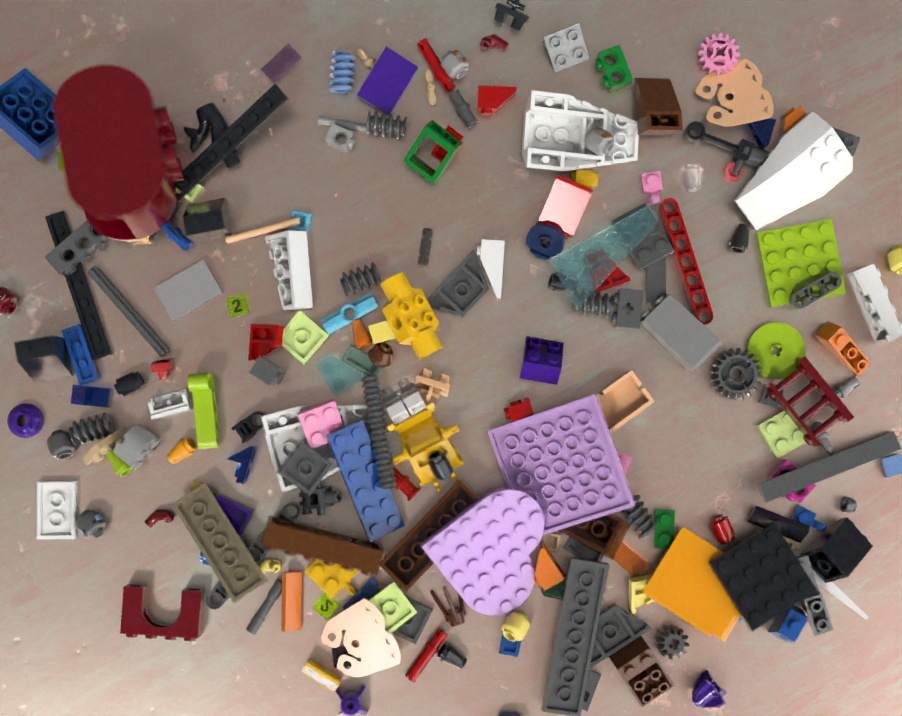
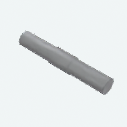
M323 116L318 118V124L331 126L333 123L345 129L367 132L366 124Z

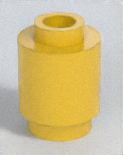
M592 169L571 171V181L590 189L597 187L598 172H594Z

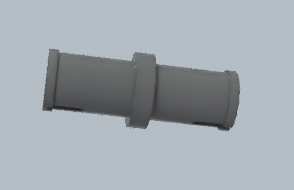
M458 89L451 92L448 97L455 105L457 114L461 115L468 128L476 125L478 120L470 110V104L465 102Z

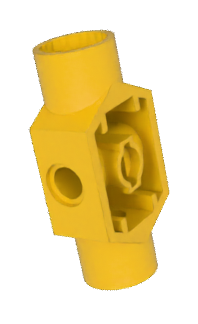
M404 272L398 273L380 283L388 299L382 308V312L399 344L412 345L419 360L443 348L435 333L439 322L422 289L412 288Z

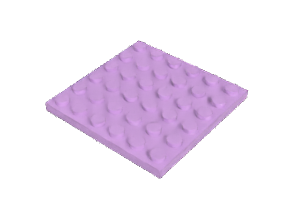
M597 394L487 431L507 489H520L528 493L540 506L544 516L543 535L636 505Z

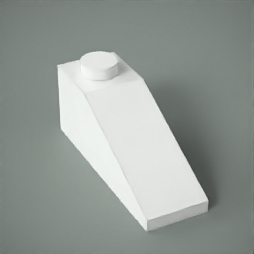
M482 239L481 244H477V255L480 256V262L496 300H500L505 241Z

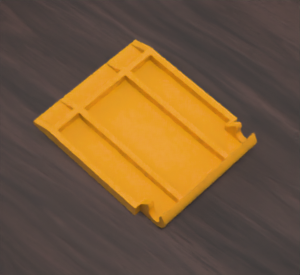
M682 526L642 593L707 636L710 634L716 636L722 642H725L740 617L737 609L708 564L723 554V552Z

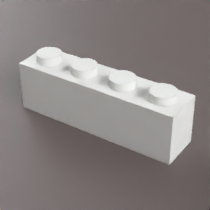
M285 231L266 236V243H269L271 248L269 256L270 259L274 260L275 264L274 276L279 280L277 288L283 310L313 308L307 232Z
M871 264L848 273L847 276L875 343H887L901 337L902 323L896 318L895 306L889 301L887 296L888 289L882 284L880 279L881 273L878 267H875V264Z

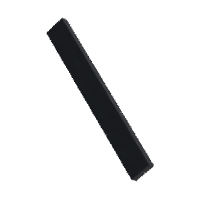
M274 84L183 170L184 180L175 182V187L182 191L181 194L177 193V202H180L186 194L188 195L289 100L277 84Z
M64 211L45 216L56 247L72 234ZM67 252V260L73 259L74 252ZM79 262L75 266L76 271L69 276L65 274V278L92 358L95 361L113 354L83 265Z

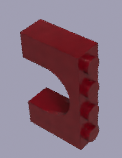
M127 584L123 587L120 634H126V637L130 638L145 635V638L148 639L165 636L166 640H176L177 637L184 638V641H196V638L198 639L202 635L205 589H183L178 619L173 624L160 625L149 617L146 610L147 585Z

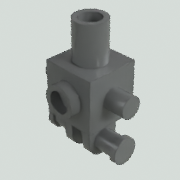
M321 481L310 496L301 489V493H299V497H302V501H300V505L303 508L302 515L312 514L311 509H317V516L325 515L324 508L342 501V493L340 491H332V486L322 487Z

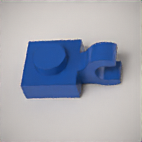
M797 505L791 517V520L809 527L811 526L820 532H824L827 525L814 519L816 513L800 505Z

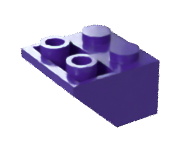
M526 336L520 378L558 385L562 369L564 343Z

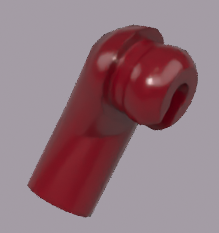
M495 34L482 38L480 46L483 49L498 47L502 51H505L509 45L508 42Z
M157 509L144 522L148 527L152 528L158 521L171 523L174 520V515L167 509Z

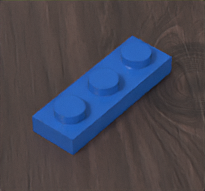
M81 324L61 330L79 385L100 379Z

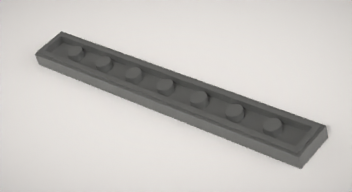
M894 431L757 484L764 503H767L900 450L901 447Z

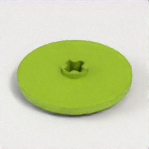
M780 322L768 323L759 327L751 335L747 344V357L750 354H754L755 357L752 361L757 359L760 361L755 366L763 368L761 371H757V373L773 380L784 379L795 371L797 367L795 361L806 354L805 343L800 333L792 326ZM773 346H776V348H781V351H779L778 356L776 354H771V351H773Z

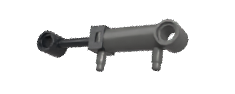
M698 121L691 122L683 132L685 141L690 144L704 140L734 152L731 160L736 162L733 168V175L735 176L739 174L745 163L759 168L760 165L764 164L768 158L767 155L770 153L767 150L754 146L755 143L745 139H741L735 145L705 133V126ZM690 129L697 130L698 136H692Z

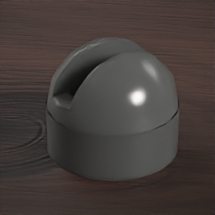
M843 497L840 504L841 511L847 513L854 512L855 508H857V502L853 498Z

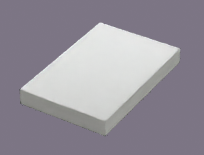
M37 481V539H77V481Z

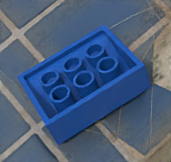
M24 68L0 85V128L34 158L40 161L59 144L54 114L56 94Z

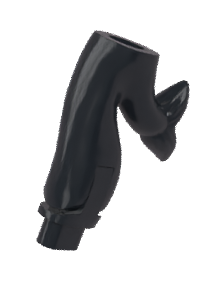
M208 103L196 110L199 122L197 129L184 127V132L191 138L190 149L192 153L206 137L210 126L211 143L229 127L214 103ZM235 149L222 162L225 163L227 169L241 163L238 157L240 153Z

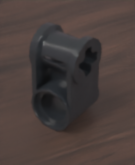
M256 411L231 428L240 436L242 444L249 441L256 433L263 429V424L258 425L255 422V417L258 414L261 416L268 415L266 412Z

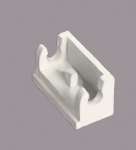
M188 389L151 398L148 401L151 419H159L193 409Z

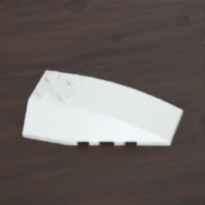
M531 90L523 122L522 155L526 168L563 172L637 161L639 142L637 121L619 114H613L604 108L590 105L591 103L577 100L570 95ZM601 127L613 135L614 146L609 153L597 155L586 148L584 138L591 128Z
M810 111L782 135L778 145L767 155L768 158L764 164L759 166L752 180L748 181L734 200L755 230L824 196L853 171V157L833 127L813 111Z
M336 405L343 426L345 427L356 421L363 420L371 440L373 435H370L372 429H369L371 424L368 423L370 419L367 417L369 412L366 411V408L368 407L366 405ZM298 406L261 416L266 443L281 492L298 488L281 476L278 471L301 441L308 445L297 413L314 406ZM329 443L314 448L316 452L333 463L323 479L339 471Z

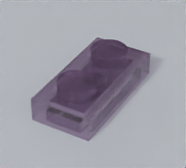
M287 44L261 71L276 84L302 60V57Z

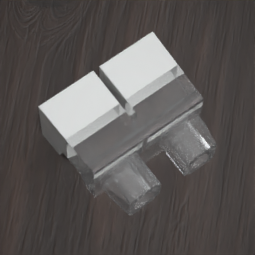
M403 378L398 382L400 390L396 392L391 387L382 390L383 403L395 425L410 417L402 401H404L412 416L427 408L414 384L410 383L407 378Z

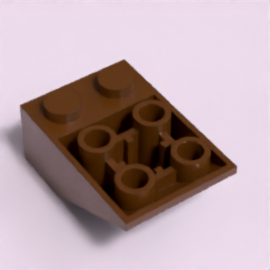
M634 78L638 135H674L682 131V111L671 80L662 78Z
M642 636L609 656L641 707H644L674 687Z

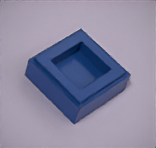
M502 633L499 654L518 657L521 640L509 641Z

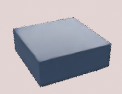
M901 454L880 458L885 477L902 474Z

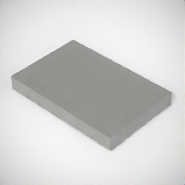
M204 259L154 287L172 321L177 320L223 293Z

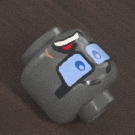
M88 509L78 516L76 526L84 537L88 539L94 537L96 539L103 535L106 521L99 512Z

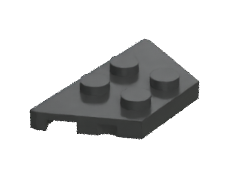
M474 250L427 298L431 308L464 317L489 290Z
M615 604L602 612L599 617L590 669L652 629L651 626Z

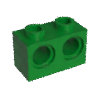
M620 44L598 52L595 64L598 71L601 70L603 74L602 83L605 88L608 87L609 93L631 85L633 78ZM611 57L614 63H606L605 58ZM616 74L621 78V81L615 82L611 76Z

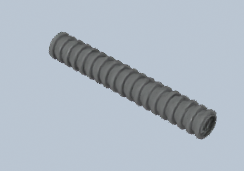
M370 375L363 377L361 382L363 383L362 388L365 389L363 394L366 395L364 396V399L367 401L365 405L368 407L366 411L369 412L367 414V417L370 418L368 423L371 424L369 429H372L370 435H373L371 440L374 441L372 444L375 447L373 452L376 453L374 458L377 459L375 463L378 465L376 469L379 471L377 475L380 477V489H390L397 486V483L394 481L396 477L393 475L395 471L392 470L394 465L391 464L393 459L390 458L392 453L389 452L391 447H388L390 442L387 441L389 436L386 435L388 431L385 429L387 425L384 423L386 419L383 417L384 411H382L383 405H381L380 388H378V376Z

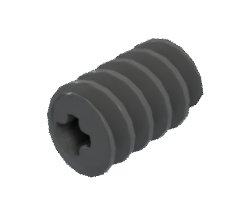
M369 110L366 123L367 134L370 135L374 130V135L378 136L381 131L382 137H386L387 133H389V137L392 139L396 134L397 139L400 140L405 135L407 116H405L403 121H401L400 115L393 120L392 114L386 119L384 112L381 117H378L377 111L371 116Z
M372 262L371 269L364 265V271L357 267L356 274L352 270H349V276L342 272L340 282L347 297L349 290L356 294V288L362 292L363 285L367 289H370V283L377 287L378 280L381 282L376 265Z
M577 290L574 291L572 309H575L576 314L582 309L583 315H586L587 311L590 310L591 316L597 311L599 317H601L603 312H605L606 318L609 317L613 306V294L609 299L608 293H605L601 298L599 292L594 297L591 291L587 296L585 291H581L580 295H578Z
M103 413V419H100L97 414L95 415V421L88 417V423H86L82 418L80 419V425L73 421V427H69V435L74 445H78L80 442L84 444L87 440L91 442L95 438L99 440L102 436L107 437L109 434L114 433L111 420L106 413Z
M634 495L633 499L636 505L621 510V513L628 512L625 519L632 518L629 525L637 526L634 529V533L640 531L641 534L637 538L641 539L655 530L657 522L651 521L653 515H646L649 509L642 508L645 505L643 501L638 502L640 495Z

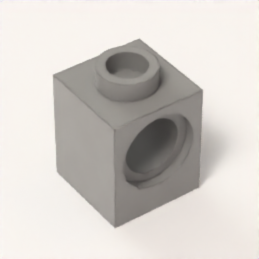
M332 123L324 141L326 145L347 153L349 149L352 150L356 139L352 131ZM340 135L346 136V141L343 143H338L336 139Z

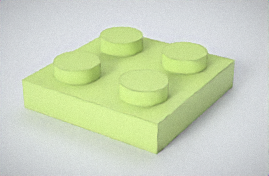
M299 311L283 329L282 346L305 365L329 335L303 312Z
M784 410L757 425L776 459L806 443L803 439L804 434Z
M394 581L368 600L380 611L385 621L384 630L390 634L417 613ZM365 605V609L371 611V609L367 608V605Z

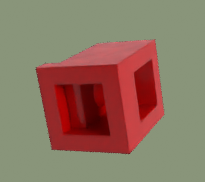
M529 397L524 398L525 402L523 403L521 399L510 402L511 406L504 408L506 419L514 422L534 415Z

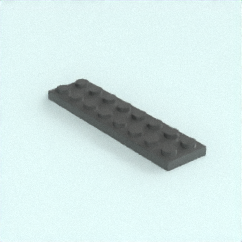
M574 557L569 559L541 707L542 712L581 716L608 575V563Z

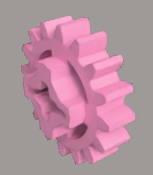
M713 33L710 39L706 37L704 43H701L699 46L701 50L697 55L702 56V58L698 62L704 63L702 69L709 68V74L715 71L716 76H718L720 71H722L723 75H725L727 69L732 71L733 65L738 63L736 58L740 56V53L736 52V50H738L739 45L734 46L735 39L728 40V34L724 38L722 33H719L717 37ZM723 51L722 55L715 57L716 53Z

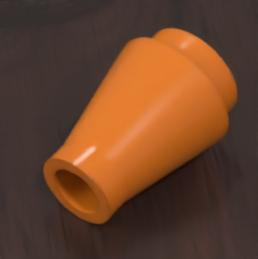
M358 319L351 322L354 345L358 349L372 345V337L362 320Z

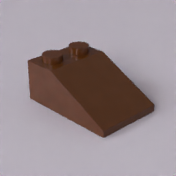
M611 513L558 531L613 560L630 525L623 518Z

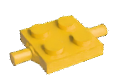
M315 559L304 571L331 599L343 589L351 597L354 596V593H357V590L350 584L352 577L359 571L357 569L348 571L342 569L341 565L334 564V566H328L323 564L322 560Z

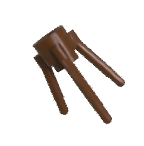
M443 586L450 607L447 613L434 591H430L446 622L449 621L451 627L465 622L464 602L459 593L460 610L459 607H454L447 587Z

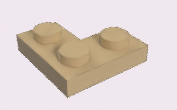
M124 426L97 442L82 459L86 466L92 462L98 463L112 449V446L117 445L118 442L122 443L123 436L128 431L127 427Z

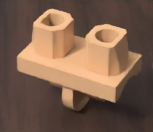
M423 368L420 375L416 377L414 387L420 388V394L426 395V401L430 402L431 397L438 399L439 395H448L450 388L449 375L440 374L438 381L432 380V371Z

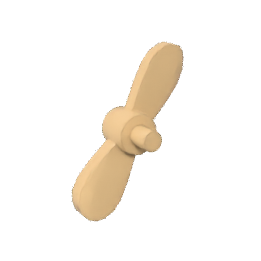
M357 48L355 52L364 61V65L367 68L371 67L373 69L376 57L368 58L360 48Z
M427 70L425 77L428 84L427 90L429 91L428 102L433 106L436 104L435 86L433 84L434 75L431 70Z

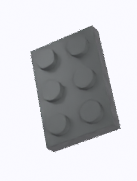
M646 203L612 220V225L640 270L674 252L673 247Z

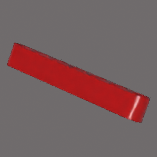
M666 198L660 203L658 212L666 237L674 249L672 256L691 314L703 325H707L713 320V311L677 201L674 198ZM664 204H670L673 209L672 212H667L664 209ZM671 221L678 224V230L670 228ZM677 239L683 241L684 247L682 249L676 246L675 242ZM683 257L689 259L690 265L688 267L682 265L681 260ZM691 275L695 278L696 282L694 285L688 283V276ZM694 294H699L701 296L700 303L694 302ZM700 312L706 313L707 320L705 322L699 319Z

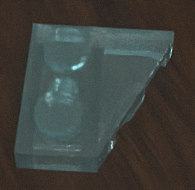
M332 355L315 365L335 397L361 382V379L366 376Z

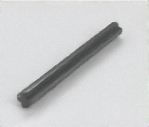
M94 266L89 269V276L161 357L166 355L169 351L168 347L99 268Z

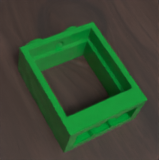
M432 120L424 126L403 161L411 169L419 172L425 180L434 184L442 176L463 143ZM426 136L448 151L436 171L415 156Z

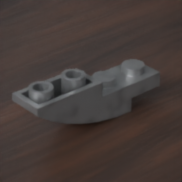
M807 554L798 556L796 558L817 589L816 592L800 601L803 611L808 617L807 621L814 636L833 631L824 598L819 591Z

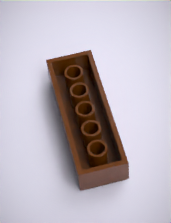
M460 479L381 561L380 567L407 592L434 564L420 544L479 500L480 497Z
M273 516L268 517L261 544L269 551H276L278 549L284 551V554L289 556H296L298 554L304 556L303 558L309 561H315V559L322 560L325 565H341L342 569L353 571V569L361 570L362 574L368 576L378 574L384 553L382 544Z

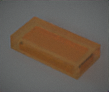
M623 542L613 558L633 577L642 576L650 566Z

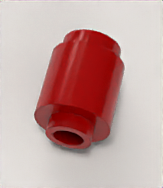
M721 514L713 517L710 525L717 541H720L721 545L734 541L735 532L728 516Z

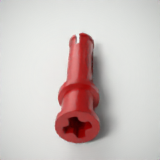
M395 467L392 468L395 471L393 475L396 477L394 481L397 483L395 488L397 490L400 489L407 496V500L410 501L421 489L417 488L409 480L408 476H403Z

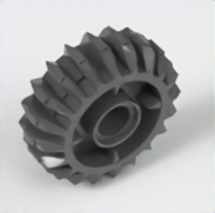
M730 348L729 355L722 351L724 358L716 356L719 363L712 362V366L717 367L716 370H710V373L716 374V376L710 378L711 381L717 380L713 387H721L718 390L719 394L726 391L724 394L726 398L732 393L731 397L733 400H736L737 394L740 399H744V392L750 397V389L754 392L757 391L754 384L761 385L760 381H756L757 377L763 378L762 374H757V371H761L763 368L755 366L760 361L758 359L752 361L755 357L754 354H750L747 357L748 350H744L741 354V348H737L735 354L734 350ZM736 368L741 371L738 379L732 377V371Z

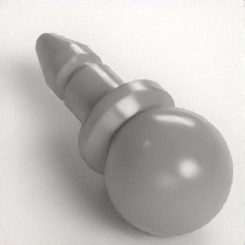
M822 422L813 423L810 429L811 432L820 426ZM825 431L817 439L821 440L828 454L834 455L833 447L830 445L828 438H826L829 434Z

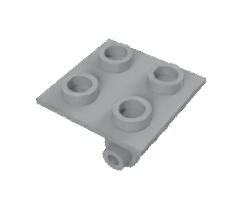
M579 23L543 37V45L548 50L555 73L590 59Z

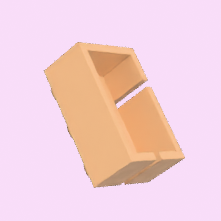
M632 370L626 372L601 390V396L597 394L610 434L655 402L645 387L637 389L642 383Z

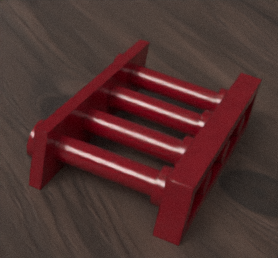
M803 356L795 361L797 365L796 370L775 386L772 382L765 385L767 388L766 393L771 399H775L804 434L803 439L808 445L819 446L821 443L817 437L836 422H849L854 416L806 356ZM805 375L809 380L808 385L786 401L780 392L798 377ZM813 390L818 391L822 396L820 397L821 400L801 416H798L792 407ZM825 406H830L834 411L833 415L811 432L805 422Z

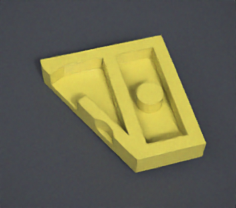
M653 574L629 579V612L631 614H635L637 612L636 609L644 603L649 605L653 602L652 599L642 593Z

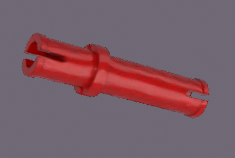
M425 38L419 41L420 43H417V47L433 70L435 79L439 80L446 93L451 92L456 88V85L446 74L445 69L442 68L441 62L428 39Z
M441 628L437 629L431 640L425 643L426 647L405 674V677L411 682H416L434 654L439 652V647L448 637L444 630Z

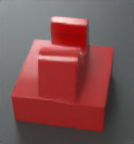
M172 358L156 360L150 364L151 372H158L159 380L168 379L169 370L174 366Z

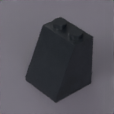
M226 198L187 205L183 214V222L188 238L194 242L232 235Z
M47 336L14 342L17 362L34 382L73 376L70 355L63 337Z
M846 517L835 521L804 549L800 555L807 554L812 569L825 583L848 577L871 550L873 545L857 529L855 524Z

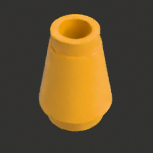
M188 437L180 439L167 455V459L172 464H175L192 455L196 446Z

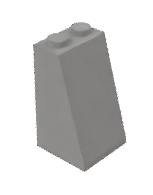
M670 294L665 297L661 295L654 302L656 306L652 310L648 308L641 315L643 319L640 323L687 371L696 370L723 343Z

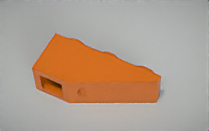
M827 321L815 334L823 346L855 376L859 377L871 364L841 326Z

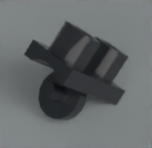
M507 0L506 3L511 5L512 8L497 3L494 20L504 23L507 15H511L514 19L510 27L518 31L521 30L525 22H528L529 16L516 11L517 8L522 11L525 9V5L521 4L520 0Z

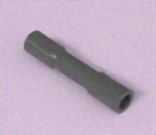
M276 579L260 609L247 626L246 630L250 633L257 634L271 607L281 595V580Z

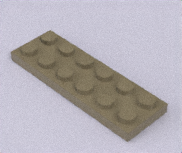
M203 483L172 504L233 603L238 602L268 581L206 483Z

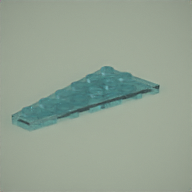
M651 204L549 259L551 266L577 310L660 223V219Z

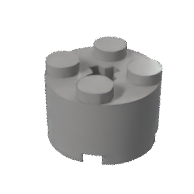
M136 424L124 434L122 443H117L113 453L131 468L137 470L145 457L148 459L155 452L154 448L160 440L144 426Z

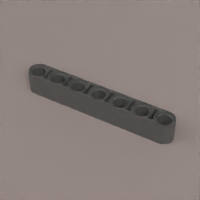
M289 502L275 517L295 522L302 513V508L297 502ZM289 506H294L297 509L295 516L288 514L287 509ZM265 529L248 548L249 551L255 550L258 552L259 558L255 560L257 564L269 552V550L265 549V546L261 545ZM220 581L206 597V604L211 609H219L230 598ZM213 595L220 597V604H215L212 601Z

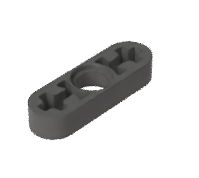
M830 272L790 295V306L794 309H801L827 295L841 285V276L836 272ZM829 277L835 278L834 285L830 284L824 287L823 284L830 280ZM813 285L818 286L820 289L818 296H813L810 292V288ZM806 294L808 298L801 301L802 305L795 303L796 296L802 297Z

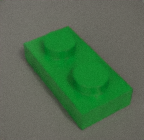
M654 509V521L657 522L654 530L653 548L669 549L674 541L675 510Z

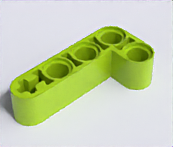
M209 372L188 374L189 391L193 393L198 449L218 448L219 431L213 374Z

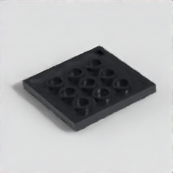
M771 523L708 563L751 632L817 591L775 523Z

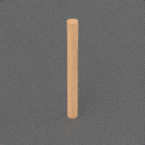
M294 217L225 236L227 244L298 225L300 220L299 217Z

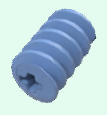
M332 51L331 62L333 64L330 65L332 70L330 77L332 79L329 80L331 86L328 90L333 93L343 94L347 90L353 89L352 86L348 85V83L353 82V79L348 76L354 75V72L349 70V68L355 67L354 64L350 63V60H355V57L345 51Z

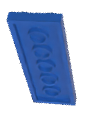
M363 420L356 421L327 434L326 438L368 541L372 542L404 527V522L391 490L380 489V477L377 475L379 471L376 469L378 465L375 463L377 459L374 458L376 453L373 452L374 448Z

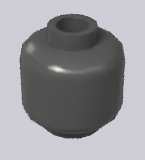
M63 430L53 431L47 439L51 456L59 460L71 457L72 452L76 448L71 441L69 432H63Z

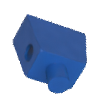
M794 605L776 616L768 632L784 642H795L808 617L802 609Z

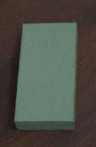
M351 344L341 360L367 376H377L382 368L373 364L366 352Z

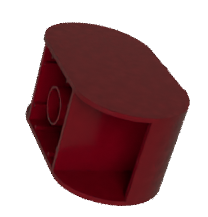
M96 65L76 72L60 86L54 99V114L68 193L74 203L84 210L89 224L101 235L120 241H133L151 236L165 226L171 218L177 202L175 182L184 180L180 158L176 156L174 145H177L176 133L173 122H170L167 107L157 108L150 90L144 81L135 73L123 67Z

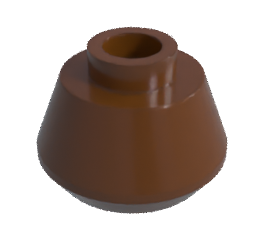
M378 343L369 350L368 356L373 364L379 367H388L392 364L393 351L389 344Z

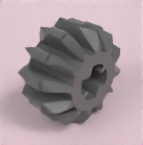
M666 626L665 634L659 631L662 638H656V642L661 643L657 646V649L662 650L661 655L664 657L668 655V658L672 660L675 654L679 659L681 658L680 652L683 654L687 653L684 647H689L690 644L684 641L689 637L688 635H683V629L677 631V627L672 626L670 631ZM671 639L675 640L674 646L670 645Z

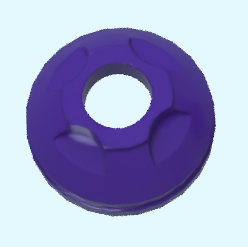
M24 403L15 406L10 411L7 423L14 435L20 438H31L41 431L44 417L37 406ZM20 415H24L27 418V424L23 427L17 423Z

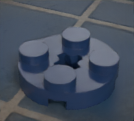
M539 221L530 228L526 237V244H528L530 252L540 259L546 260L550 259V257H557L565 245L564 231L551 223ZM542 238H546L550 242L544 244Z

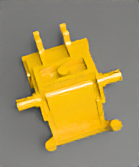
M428 402L427 408L396 425L389 423L387 429L392 432H398L402 440L400 442L403 448L402 453L392 457L395 465L405 459H409L412 464V470L421 487L432 481L439 492L441 488L428 464V456L434 451L441 450L442 453L446 454L453 469L464 463L454 444L451 445L448 440L450 435L459 431L457 425L454 424L447 429H442L440 423L436 422L432 416L435 410L434 403ZM453 471L451 476L454 482H457L458 479Z

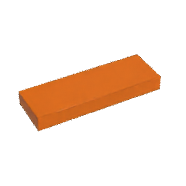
M282 572L281 631L301 630L302 572Z

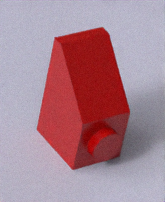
M478 85L477 112L484 116L497 113L516 95L517 87Z

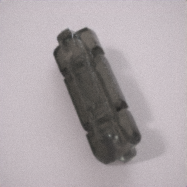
M423 228L422 230L423 238H421L418 264L423 266L428 265L430 238H432L433 230L430 228Z

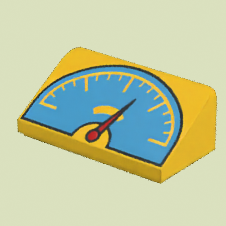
M311 659L307 661L302 669L305 674L333 691L336 690L341 682L339 676Z

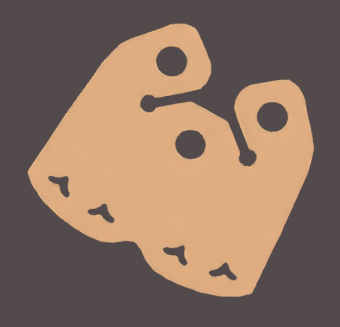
M748 59L738 61L736 65H733L732 71L727 69L725 75H723L722 71H720L718 76H716L715 71L704 76L696 87L695 92L697 95L705 99H711L718 88L717 85L722 84L717 97L722 106L733 110L732 113H729L719 106H712L706 116L707 121L710 123L731 127L768 119L773 115L774 106L771 95L761 87L763 82L762 75L756 65ZM704 86H709L711 91L705 93L702 89ZM731 93L734 95V98L727 100L725 98L726 94ZM766 107H768V113L763 111ZM715 112H720L722 114V117L720 119H715L713 117V114Z
M362 599L330 619L326 623L321 636L322 643L336 648L341 642V631L343 629L346 630L343 644L349 654L360 657L361 661L358 662L357 659L350 656L341 655L338 658L337 670L342 674L353 677L366 676L400 663V651L395 638L384 630L385 621L380 611L366 599ZM365 605H367V608L371 609V611L365 610ZM375 616H376V620L379 622V624H377L376 622H373V620L375 619ZM329 633H334L336 635V639L334 641H330L328 639ZM386 638L388 639V642L391 643V645L385 644ZM353 640H358L360 645L359 647L355 648L352 646L351 642ZM392 652H394L395 659L390 656ZM345 661L351 663L350 669L344 668L343 663Z

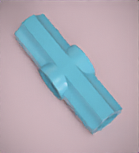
M369 293L321 319V322L329 335L377 309L379 306L372 293ZM347 309L355 311L353 318L347 319L345 317Z

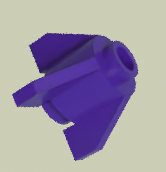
M707 670L701 674L694 691H692V700L698 707L720 708L726 704L723 696L727 692L718 686Z
M364 684L360 686L357 692L350 691L346 693L340 687L336 689V693L342 700V711L338 716L354 715L356 713L366 715L368 713V710L361 705L360 695L366 687Z

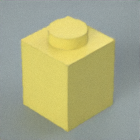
M387 320L368 326L374 345L397 339Z

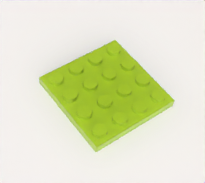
M832 219L755 233L770 307L789 304L791 294L830 272H836L841 276V285L821 298L846 294ZM829 277L830 280L823 284L824 287L830 284L834 285L835 278ZM813 285L810 288V292L813 296H818L820 289L818 286ZM806 294L802 297L796 296L795 303L801 302L808 297Z

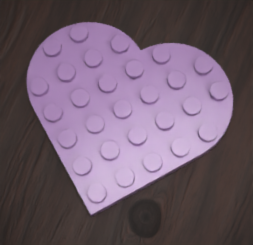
M496 489L482 496L420 545L473 610L485 615L506 614L518 608L532 591L535 571L528 555L538 546L543 536V512L534 498L520 489Z

